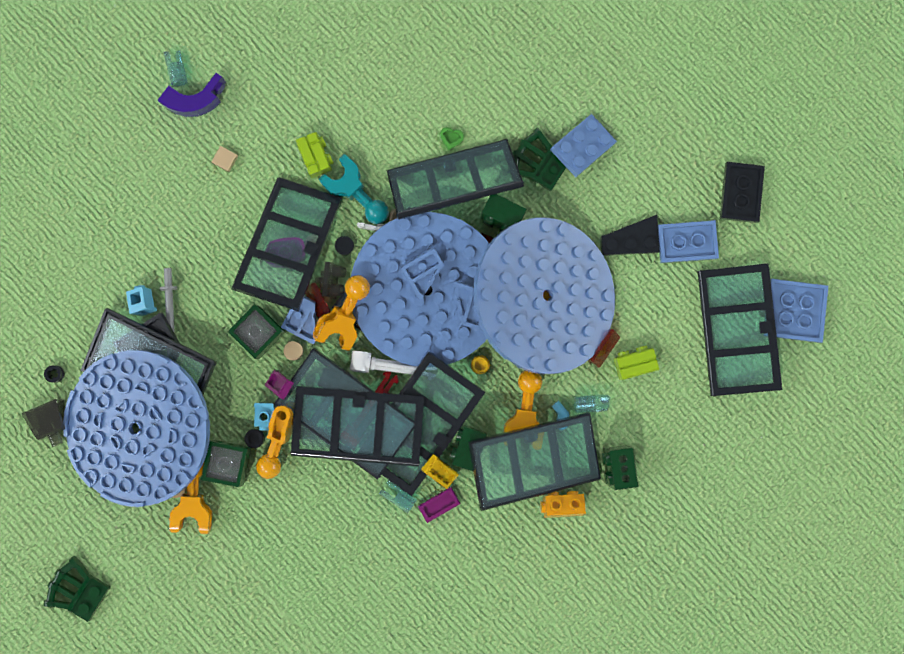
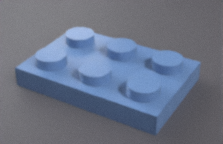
M591 114L552 146L550 150L577 177L617 141Z
M716 220L658 225L660 263L719 258Z

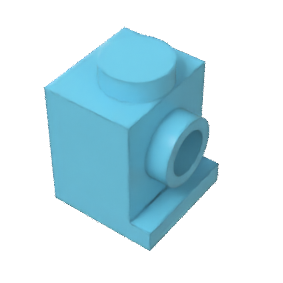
M138 285L133 290L126 292L129 314L144 316L157 311V308L154 307L152 290L150 288Z
M254 403V426H259V430H269V422L277 406L274 403ZM263 413L267 415L265 421L261 419Z

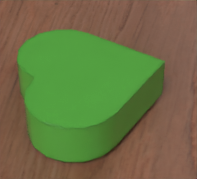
M445 127L440 131V139L449 152L463 143L464 134L461 130H452L449 127Z

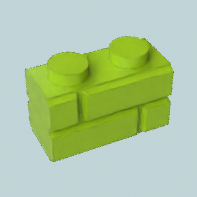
M317 132L295 140L311 179L332 171L331 165L334 163L330 153H325L324 147H327L323 136L319 137Z
M645 345L636 348L637 352L629 354V350L617 353L618 357L613 360L619 380L659 370L654 348H648Z

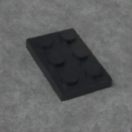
M735 162L725 163L720 219L759 223L765 166Z

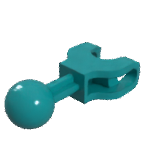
M343 154L339 158L341 165L345 168L343 177L333 180L323 174L319 178L320 183L332 195L347 197L351 201L355 198L365 208V216L369 222L373 224L385 222L389 216L388 206L381 200H372L363 191L365 187L360 182L361 174L358 166L347 155Z

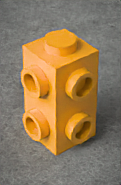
M569 491L567 495H559V492L549 493L548 496L543 498V501H540V511L544 513V518L583 516L586 514L584 494H578V491Z

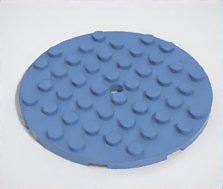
M426 212L399 220L396 218L379 228L363 245L351 273V277L355 275L365 277L370 284V291L367 297L358 300L353 309L356 321L367 339L383 354L411 366H419L428 352L433 353V355L446 364H451L477 350L487 338L482 329L479 330L461 325L453 284L457 282L474 287L476 270L479 261L482 260L487 250L488 241L466 222L453 216L435 212ZM434 247L444 266L437 274L432 285H430L433 289L432 293L428 296L425 295L420 300L400 267ZM430 363L427 367H435V366Z
M532 218L507 227L487 246V250L482 260L479 261L475 274L474 305L478 311L481 321L479 324L492 347L504 359L509 360L517 365L516 367L528 372L555 374L579 367L588 361L602 346L614 317L615 291L612 275L604 256L585 233L561 220ZM545 290L549 293V296H551V298H549L548 301H546L543 297V293Z
M127 350L110 354L87 368L79 377L80 380L74 390L70 392L63 421L64 437L66 436L69 448L67 453L80 478L89 488L92 487L100 493L101 497L130 507L158 504L179 494L198 474L205 460L210 440L209 413L202 392L196 382L184 368L170 358L145 350ZM134 423L138 424L139 429H141L138 433L133 431Z

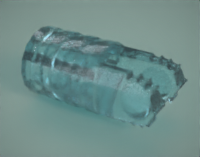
M169 51L163 52L171 86L179 87L187 84L188 81L181 51H176L175 57L177 62L173 63Z
M608 395L575 396V413L607 411L610 397Z
M388 480L386 484L398 492L395 498L385 490H381L379 494L408 514L417 499Z

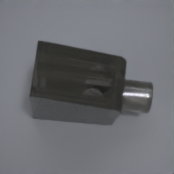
M54 399L21 413L37 440L48 438L52 447L63 444L60 435L65 430V425L63 424L65 403L63 399Z

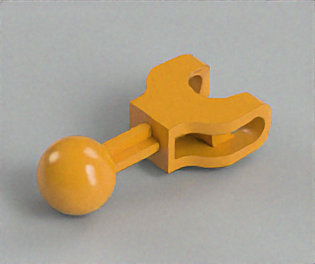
M355 275L347 280L345 284L347 297L342 307L334 306L330 313L324 314L318 319L313 331L314 341L324 343L329 335L339 333L338 341L341 349L349 351L357 339V332L354 328L356 319L352 311L357 301L367 297L370 291V284L365 277Z
M523 371L519 375L518 385L523 391L521 409L516 408L515 415L507 420L504 425V432L540 424L536 419L537 412L532 410L534 393L538 392L542 387L543 381L540 374ZM544 432L535 433L536 441L531 442L533 449L539 450L541 448Z
M290 401L287 404L294 408L295 402ZM285 405L274 409L267 438L271 439L267 454L261 456L256 463L257 473L265 479H272L279 474L281 462L278 459L282 444L289 441L293 431V411Z
M204 462L198 474L187 486V494H183L180 497L179 505L170 513L169 528L171 533H178L182 529L185 517H193L197 520L201 534H209L211 530L212 510L205 504L204 494H198L199 477L202 476Z

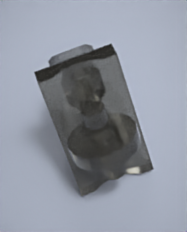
M325 262L324 271H321V277L315 278V282L320 283L323 297L336 299L337 296L344 295V285L338 284V278L346 276V268L332 262Z

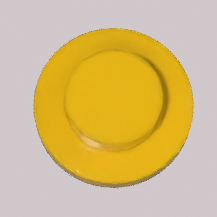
M479 355L472 359L471 369L474 373L481 375L489 370L490 362L485 356Z

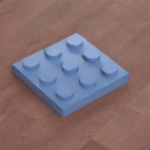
M770 279L777 338L823 343L829 286Z

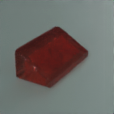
M314 282L311 283L306 291V296L316 302V316L319 319L324 314L330 313L331 310L318 285Z
M609 329L594 355L588 360L597 368L601 367L620 339V336L614 329Z

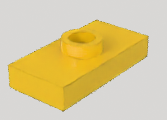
M434 454L421 468L425 474L446 489L459 475L453 468Z

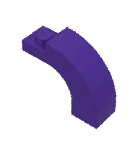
M215 73L205 88L195 95H183L168 85L157 101L177 115L185 117L201 116L212 111L220 104L221 101L217 94L222 93L226 81L218 73Z

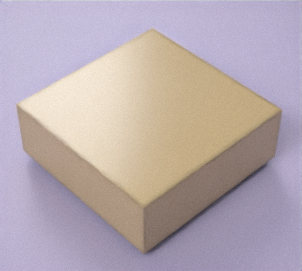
M220 146L212 163L230 172L238 155Z

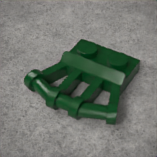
M537 127L533 130L532 134L520 140L518 149L513 151V156L517 166H519V161H522L535 169L534 173L519 170L521 177L530 178L551 192L566 167L550 150L552 145ZM539 139L547 152L544 153L531 143ZM528 149L542 158V160L537 164L523 155V153Z
M73 556L67 564L57 569L54 573L56 576L47 585L48 593L43 606L67 609L68 612H72L89 622L111 586L89 574L80 560ZM76 568L84 581L79 580L68 572ZM64 579L79 589L74 593L61 585L60 582ZM56 591L71 599L72 601L64 602L55 600Z

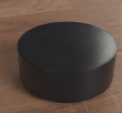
M341 236L335 241V249L340 255H349L354 250V242L348 236Z
M259 429L249 430L245 435V443L251 448H259L265 441V435Z

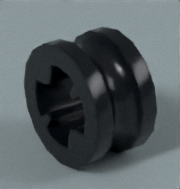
M56 365L49 366L44 371L45 379L51 383L62 381L65 375L63 368ZM57 370L58 377L52 378L51 371Z

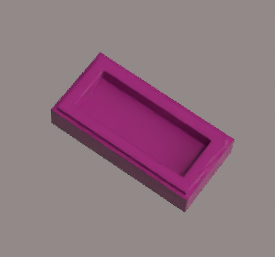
M274 369L265 386L276 396L284 400L294 383L281 372Z
M449 487L418 505V508L428 523L461 503L452 487Z

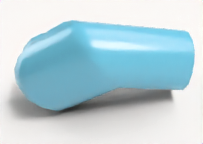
M559 400L552 405V408L557 413L556 420L570 416ZM567 426L561 427V428H557V429H558V430H563V429H565Z

